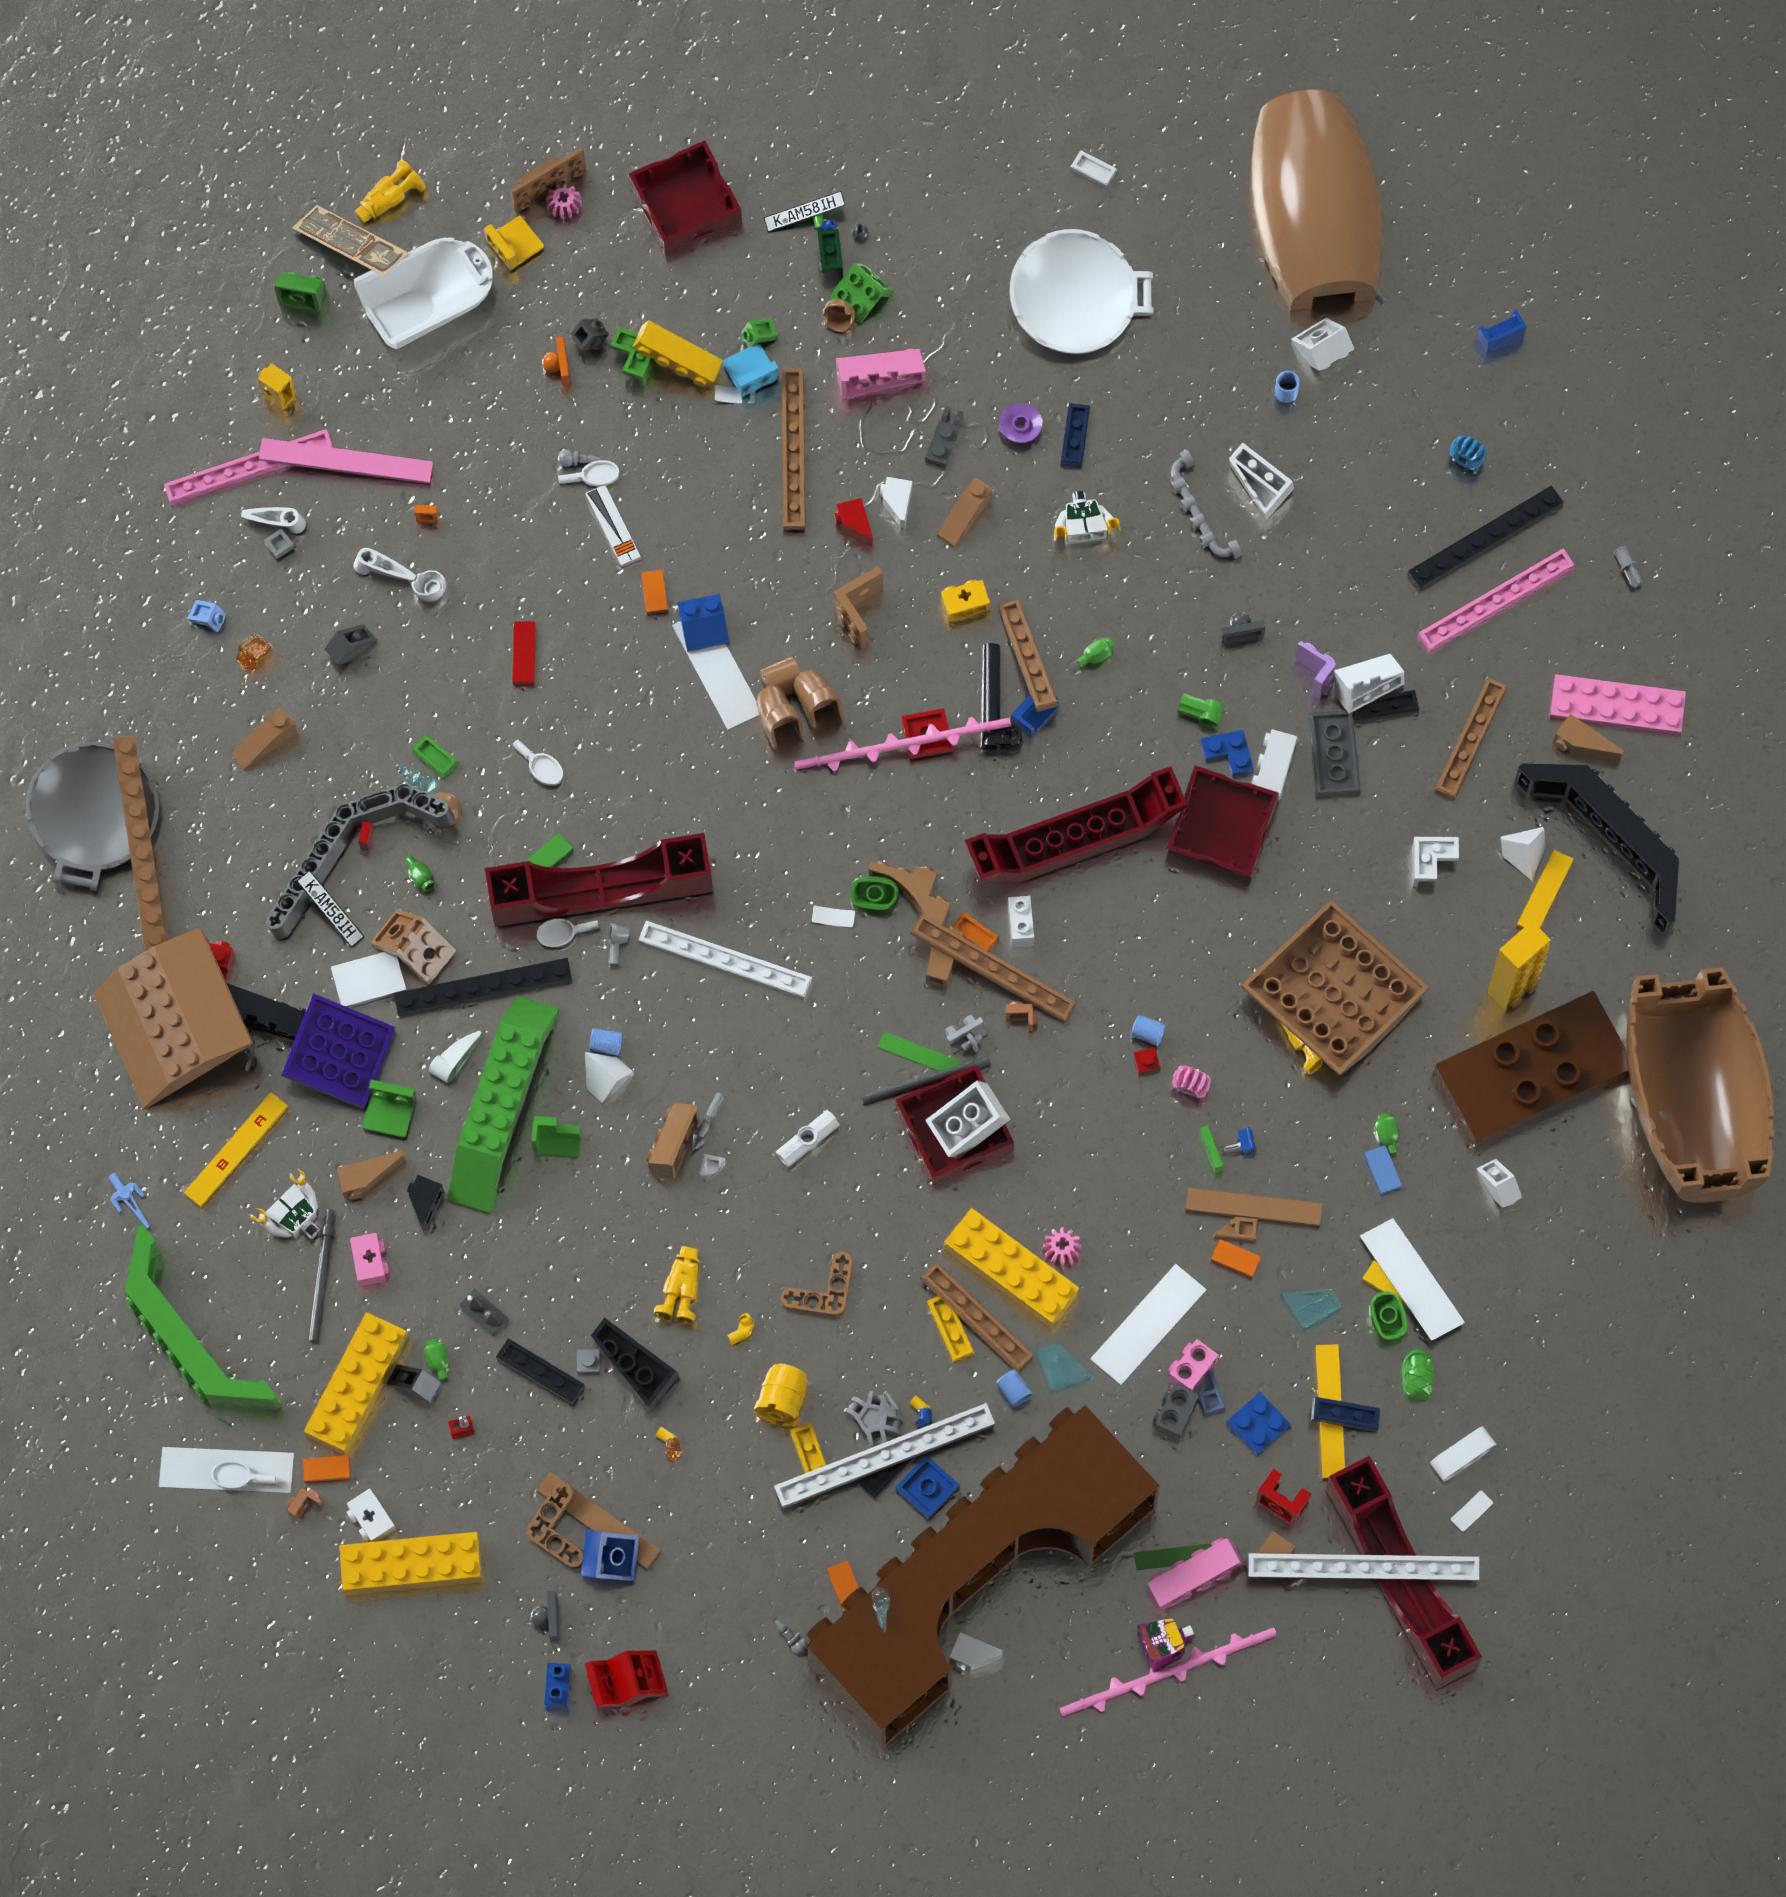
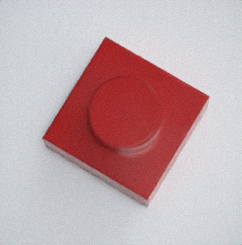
M1155 1047L1133 1052L1138 1075L1160 1071L1161 1067Z

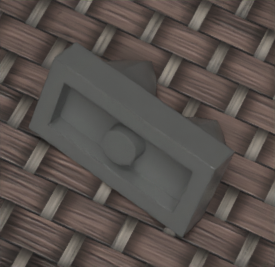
M475 1288L459 1304L461 1309L493 1336L508 1321V1317Z

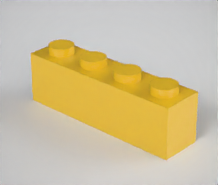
M650 320L641 326L632 347L638 350L637 352L640 355L651 357L656 360L657 364L675 370L677 375L688 377L696 385L706 388L714 383L723 362L722 359Z

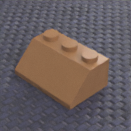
M674 1103L671 1109H667L663 1119L665 1125L663 1129L658 1130L655 1137L657 1144L654 1149H650L646 1161H648L649 1170L673 1179L675 1178L692 1134L699 1122L698 1106L694 1104Z

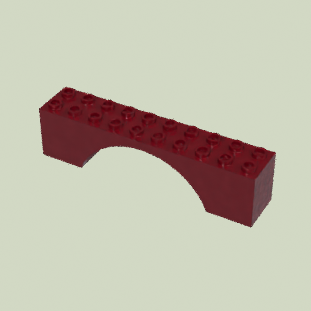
M704 833L662 839L651 848L637 855L596 866L555 868L526 861L485 868L495 927L713 892Z
M1370 1455L1329 1476L1326 1491L1362 1555L1416 1556L1398 1517L1392 1495ZM1375 1578L1436 1689L1478 1668L1482 1655L1460 1616L1453 1612L1446 1604L1430 1579Z

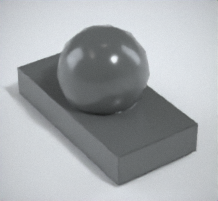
M1245 612L1234 613L1230 619V627L1221 628V642L1229 643L1264 636V620L1251 622L1249 615Z
M547 1591L548 1607L538 1606L534 1608L530 1619L533 1625L538 1628L549 1626L550 1642L560 1640L558 1597L555 1591Z

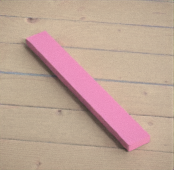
M327 429L290 441L334 448ZM260 452L165 483L164 487L170 504L174 505L290 465L259 461Z
M262 438L259 461L430 484L433 468L432 461Z
M1561 549L1420 631L1418 637L1430 653L1575 568V564L1566 551Z

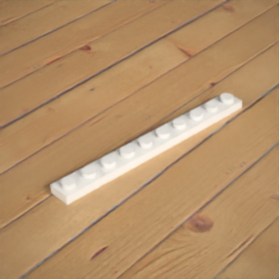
M987 1403L777 1484L774 1488L782 1508H786L995 1426V1422Z
M1248 1553V1577L1479 1580V1557Z

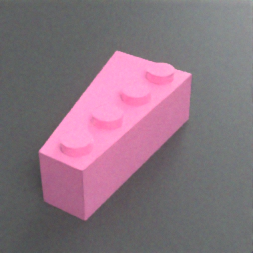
M920 349L836 358L837 380L842 399L926 381V370Z
M1219 1538L1211 1543L1212 1547L1207 1550L1200 1549L1192 1553L1191 1559L1185 1562L1180 1560L1171 1566L1172 1569L1166 1573L1161 1571L1151 1577L1152 1580L1147 1584L1162 1609H1166L1190 1597L1192 1590L1195 1589L1198 1592L1210 1587L1212 1584L1211 1580H1224L1231 1576L1230 1574L1233 1569L1239 1567L1241 1571L1247 1568L1236 1544L1228 1538Z

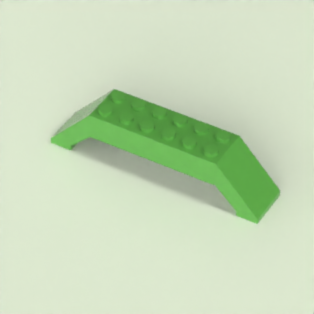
M517 996L501 1019L457 1145L447 1202L484 1213H491L497 1195L502 1164L543 1044L554 1028L560 1011L559 1008Z
M143 1224L140 1225L137 1229L125 1292L128 1296L125 1300L135 1316L140 1314L139 1319L142 1321L144 1328L149 1334L154 1332L152 1335L162 1351L167 1349L165 1352L169 1356V1360L176 1368L180 1366L181 1375L189 1385L194 1384L192 1387L202 1402L207 1401L210 1406L278 1411L281 1406L277 1396L263 1379L259 1382L231 1379L225 1376L155 1286L153 1281L156 1259L161 1252L151 1234Z

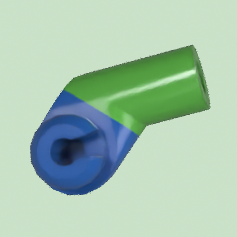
M822 214L812 217L815 228L820 231L833 230L837 227V223L834 220H825Z

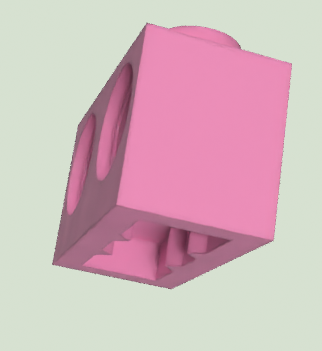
M1198 1339L1193 1344L1189 1342L1182 1351L1184 1356L1181 1360H1175L1168 1369L1170 1372L1169 1380L1191 1392H1194L1218 1361L1219 1356ZM1195 1353H1201L1205 1359L1203 1361H1196L1192 1356ZM1183 1370L1189 1371L1191 1377L1183 1379L1179 1376V1372Z

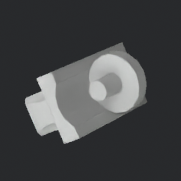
M971 1014L964 1018L963 1028L958 1030L955 1025H951L945 1029L949 1048L953 1054L961 1049L966 1050L969 1047L974 1052L979 1049L977 1043L982 1041V1037L987 1035L984 1021L981 1017L977 1019Z

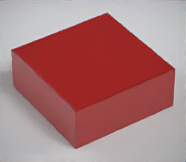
M363 821L358 840L360 849L368 851L374 831L370 822Z

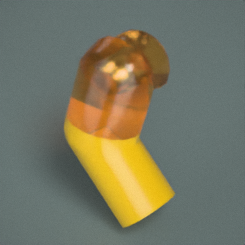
M660 1427L656 1437L666 1442V1456L670 1459H675L681 1451L679 1438L663 1427Z

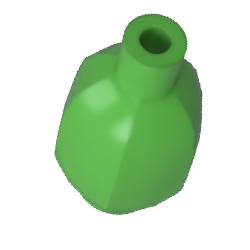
M1109 637L1105 639L1099 638L1085 649L1084 656L1077 659L1079 666L1083 667L1087 663L1096 664L1108 658L1112 654V649L1115 648L1112 640Z
M413 856L407 857L405 862L409 866V876L416 887L423 889L425 892L432 890L435 887V883L430 869L423 862H416Z
M1391 1113L1378 1115L1376 1130L1381 1143L1387 1146L1389 1155L1398 1153L1396 1143L1399 1141L1400 1135L1396 1119L1391 1117Z
M438 1338L431 1339L425 1342L427 1346L424 1349L426 1361L429 1367L437 1372L439 1380H445L448 1378L446 1368L449 1364L446 1347L443 1343L439 1342Z

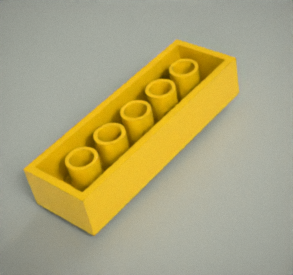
M1533 921L1501 947L1498 952L1487 993L1505 1011L1510 1007L1515 1008L1522 1001L1521 997L1526 993L1531 994L1539 986L1537 983L1541 979L1540 975L1543 972L1542 968L1545 965L1546 954L1550 950L1549 944L1551 939Z
M972 1208L944 1241V1250L1050 1329L1054 1327L1079 1295V1287Z
M365 1313L303 1431L307 1439L338 1454H349L409 1339L406 1330L372 1314Z
M477 1532L339 1545L342 1590L345 1596L482 1583L480 1545Z

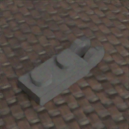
M947 406L944 409L941 421L938 422L925 457V461L943 467L947 465L963 417V411H958L954 424L946 423L951 413V408Z

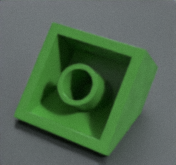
M282 272L274 284L278 304L320 312L326 291L324 280L316 276L305 277L295 272Z

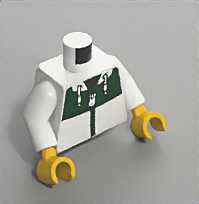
M1077 491L1072 494L1074 502L1066 504V510H1063L1057 519L1054 529V540H1057L1058 537H1063L1066 540V544L1104 539L1107 538V528L1109 534H1112V529L1121 531L1120 522L1103 506L1098 505L1095 499L1086 500L1084 491Z
M297 1169L300 1172L299 1179H294L292 1174H290V1179L298 1183V1185L293 1184L266 1212L263 1209L255 1208L260 1213V1216L257 1219L254 1215H250V1219L260 1222V1225L273 1236L282 1238L293 1237L296 1239L302 1233H305L310 1239H313L320 1232V1229L313 1223L318 1217L316 1213L318 1209L317 1199L307 1180H304V1172Z

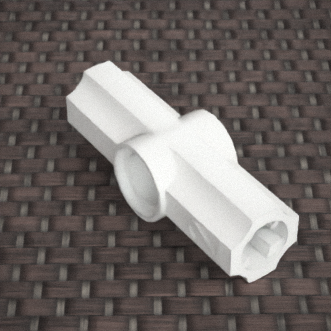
M826 1110L808 1126L800 1128L797 1135L776 1151V1155L784 1165L790 1167L808 1151L814 1150L821 1140L840 1126L839 1122L831 1112ZM805 1135H811L814 1138L811 1142H804L802 1140Z

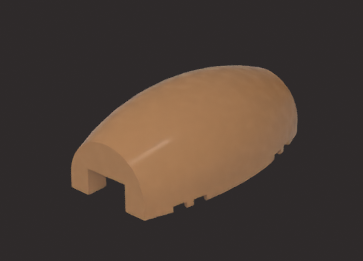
M1301 90L1279 96L1265 104L1259 112L1253 138L1250 173L1253 219L1264 259L1270 268V274L1272 278L1274 277L1278 290L1291 311L1312 308L1313 297L1352 292L1354 303L1375 300L1382 263L1383 215L1379 187L1365 141L1354 119L1338 95L1324 90Z
M1723 967L1703 969L1695 980L1660 983L1658 974L1637 976L1632 984L1628 1009V1068L1640 1123L1663 1174L1678 1197L1687 1202H1715L1747 1194L1765 1184L1771 1173L1774 1151L1772 1150L1774 1109L1768 1068L1754 1024L1750 1023L1746 1014L1747 1009L1744 1003L1741 1004L1736 994L1737 989ZM1660 1111H1664L1666 1113V1120L1660 1118Z

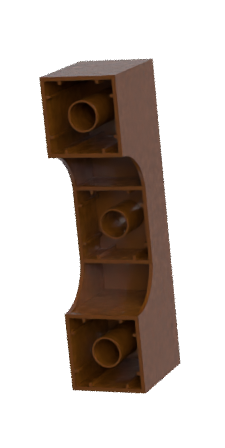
M1086 1405L1076 1413L1070 1407H1066L1059 1412L1049 1423L1053 1430L1042 1443L1035 1436L1027 1440L1015 1452L1014 1455L1018 1460L1011 1470L1006 1473L1001 1466L995 1468L980 1483L984 1490L973 1503L966 1496L959 1499L946 1512L945 1515L949 1520L942 1530L937 1533L930 1526L922 1531L911 1543L915 1550L904 1563L897 1556L889 1560L877 1572L876 1576L880 1580L873 1590L867 1593L863 1587H859L841 1604L845 1609L842 1617L835 1623H832L825 1617L807 1633L806 1636L810 1640L807 1644L809 1666L882 1748L952 1687V1668L942 1654L938 1638L942 1626L954 1611L1017 1556L1030 1550L1052 1548L1066 1551L1078 1557L1089 1567L1157 1507L1160 1485Z

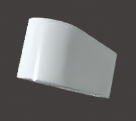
M1481 1426L1435 1457L1430 1464L1443 1482H1445L1490 1452L1497 1444L1486 1429Z

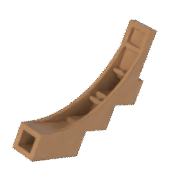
M871 861L868 869L869 877H884L893 880L899 887V890L913 902L920 914H924L945 926L950 911V902H947L945 898L940 896L931 897L937 881V872L928 866H916L914 873H910L908 869L902 867L896 869L889 867V864L882 861H877V863ZM952 926L947 927L951 931L963 937V933L960 932L958 928ZM931 946L926 982L947 988L956 960Z

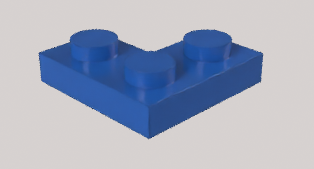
M1244 730L1201 738L1205 761L1227 757L1232 777L1254 772Z

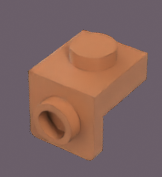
M1016 1001L1006 1005V1020L1028 1019V1031H1033V1025L1037 1024V1011H1033L1032 1004H1023Z
M301 1488L297 1496H292L287 1504L289 1516L298 1520L309 1502L321 1508L323 1505L320 1499L321 1495L312 1489L306 1491Z

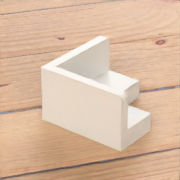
M1414 837L1412 844L1413 887H1418L1419 881H1437V861L1459 860V837Z

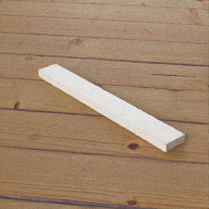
M649 921L645 922L638 942L804 1000L812 981L810 976Z

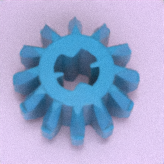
M1462 435L1453 441L1449 454L1453 457V461L1464 466L1465 469L1475 470L1484 463L1487 450L1482 443L1478 442V439L1475 440L1472 436Z

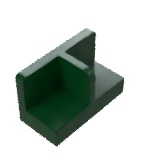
M839 229L817 231L822 273L838 272L839 278H843Z

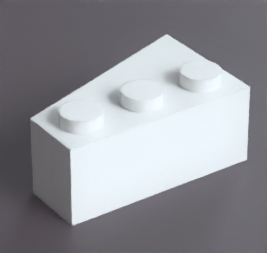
M1244 443L1229 458L1231 468L1267 521L1294 489L1293 481Z
M1391 654L1334 670L1335 696L1348 713L1404 685V671Z
M1272 729L1270 734L1266 733L1263 746L1267 747L1265 754H1260L1257 767H1260L1258 776L1254 775L1252 784L1279 792L1278 801H1280L1298 737Z

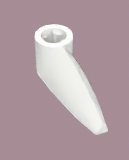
M255 508L242 510L241 517L259 523L286 527L294 534L302 532L306 527L305 519L293 508Z
M370 548L361 549L354 562V569L362 575H367L372 571L400 580L414 581L416 577L413 572L401 564Z
M477 1031L452 1044L441 1056L438 1055L433 1059L429 1067V1073L446 1083H450L480 1041L483 1033Z

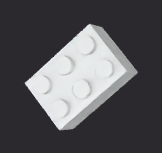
M976 1081L925 1121L948 1157L960 1159L1011 1119L988 1083Z

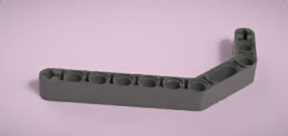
M404 783L341 804L335 810L266 918L268 929L278 939H283L291 933L312 900L303 889L299 891L302 887L298 884L297 880L310 870L322 884L355 831L362 827L363 821L373 824L409 812L440 827H447L455 819V815L447 802ZM388 803V804L385 805V806H382V807H379V808H376V809L367 811V810L370 809V808H373V807H376V806H379V805Z

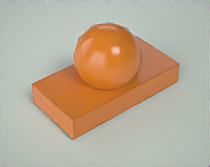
M563 337L556 338L558 353H547L543 357L542 365L549 373H556L560 370L562 385H569L571 382L565 340Z

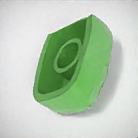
M884 877L855 878L851 887V901L853 904L868 909H889L897 901L899 895L897 884L893 880Z
M1388 1291L1376 1294L1370 1305L1371 1314L1379 1334L1385 1340H1394L1402 1337L1407 1331V1319L1399 1296Z
M1424 1350L1410 1351L1402 1363L1401 1378L1403 1391L1410 1400H1427L1433 1393V1361Z

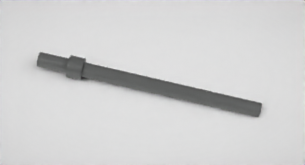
M986 1056L973 1061L971 1059L962 1061L960 1065L862 1095L861 1099L863 1104L946 1079L974 1065H978V1068L991 1064L990 1058Z
M326 1209L324 1226L321 1227L320 1232L322 1242L309 1336L310 1342H318L330 1243L331 1238L334 1237L335 1230L333 1228L335 1211L331 1209Z

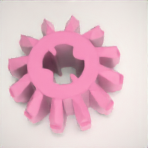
M564 183L562 188L556 184L555 190L549 189V196L546 197L547 210L552 212L554 218L560 215V219L563 221L565 216L572 219V213L578 214V207L582 206V201L580 200L581 195L579 191L575 192L574 186L567 188V184Z
M1185 1065L1179 1066L1177 1071H1175L1172 1085L1178 1091L1191 1097L1203 1098L1208 1093L1211 1079L1204 1072L1199 1071V1069Z
M1064 1227L1060 1228V1233L1053 1229L1051 1232L1052 1236L1046 1235L1045 1240L1047 1243L1043 1244V1249L1047 1250L1045 1257H1052V1264L1060 1260V1266H1064L1065 1260L1072 1264L1073 1258H1079L1078 1251L1082 1247L1081 1244L1077 1243L1079 1236L1072 1237V1229L1067 1234L1064 1233ZM1061 1243L1065 1244V1250H1060Z

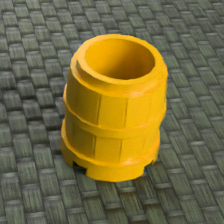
M787 1364L773 1365L762 1383L760 1397L754 1407L755 1414L762 1420L775 1425L777 1421L784 1422L783 1426L785 1427L797 1425L799 1411L805 1400L808 1385L805 1372Z

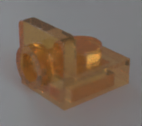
M255 632L239 645L236 660L253 671L256 669L257 661L271 650L272 644Z

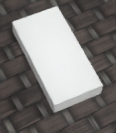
M1081 150L1070 166L1071 171L1106 189L1117 174L1116 168Z

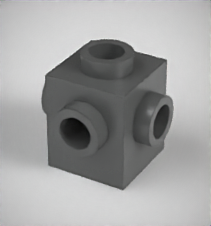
M598 318L581 320L570 335L581 350H596L604 344V340L609 333L604 328V324Z

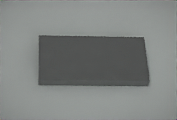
M1347 710L1309 713L1316 797L1360 794L1353 712L1348 713Z

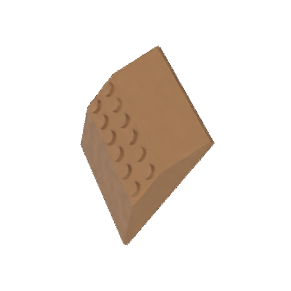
M1332 900L1319 910L1241 985L1249 995L1338 1075H1341L1367 1055L1402 1020L1429 989L1421 979Z
M197 928L151 947L117 968L93 993L143 1109L150 1107L253 1044L202 928Z

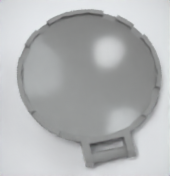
M82 742L55 752L37 769L30 782L26 797V815L29 828L39 846L57 861L53 883L60 884V882L97 891L102 870L114 868L131 859L114 747L112 744L103 742ZM139 761L151 838L158 821L159 798L151 774L144 764ZM69 867L93 872V877L88 879L64 874L63 868Z

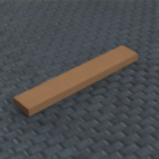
M1019 599L998 605L1036 711L1040 712L1057 707L1056 696Z
M1487 678L1439 779L1435 792L1455 800L1508 686Z
M1188 1188L1185 1211L1320 1227L1322 1203Z
M937 1262L921 1276L920 1280L1014 1370H1017L1016 1372H1019L1034 1357L1020 1341Z
M550 1472L537 1489V1492L547 1498L557 1484L565 1482ZM568 1488L559 1489L560 1497L558 1500L553 1498L551 1502L562 1507L563 1504L559 1503L562 1497L567 1498L569 1496L567 1494ZM574 1489V1498L565 1512L587 1528L594 1531L639 1535ZM639 1535L636 1563L648 1570L661 1550Z

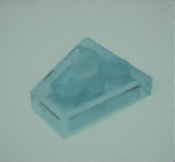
M1320 1288L1319 1290L1305 1289L1301 1292H1281V1297L1303 1331L1342 1310L1343 1307L1331 1288Z
M1058 1342L1036 1349V1354L1051 1393L1092 1379L1091 1373Z

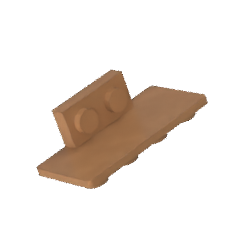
M579 148L559 161L554 157L520 177V184L510 190L513 209L515 211L525 209L532 201L545 197L549 189H554L556 184L562 187L567 180L580 176L586 170L584 150Z

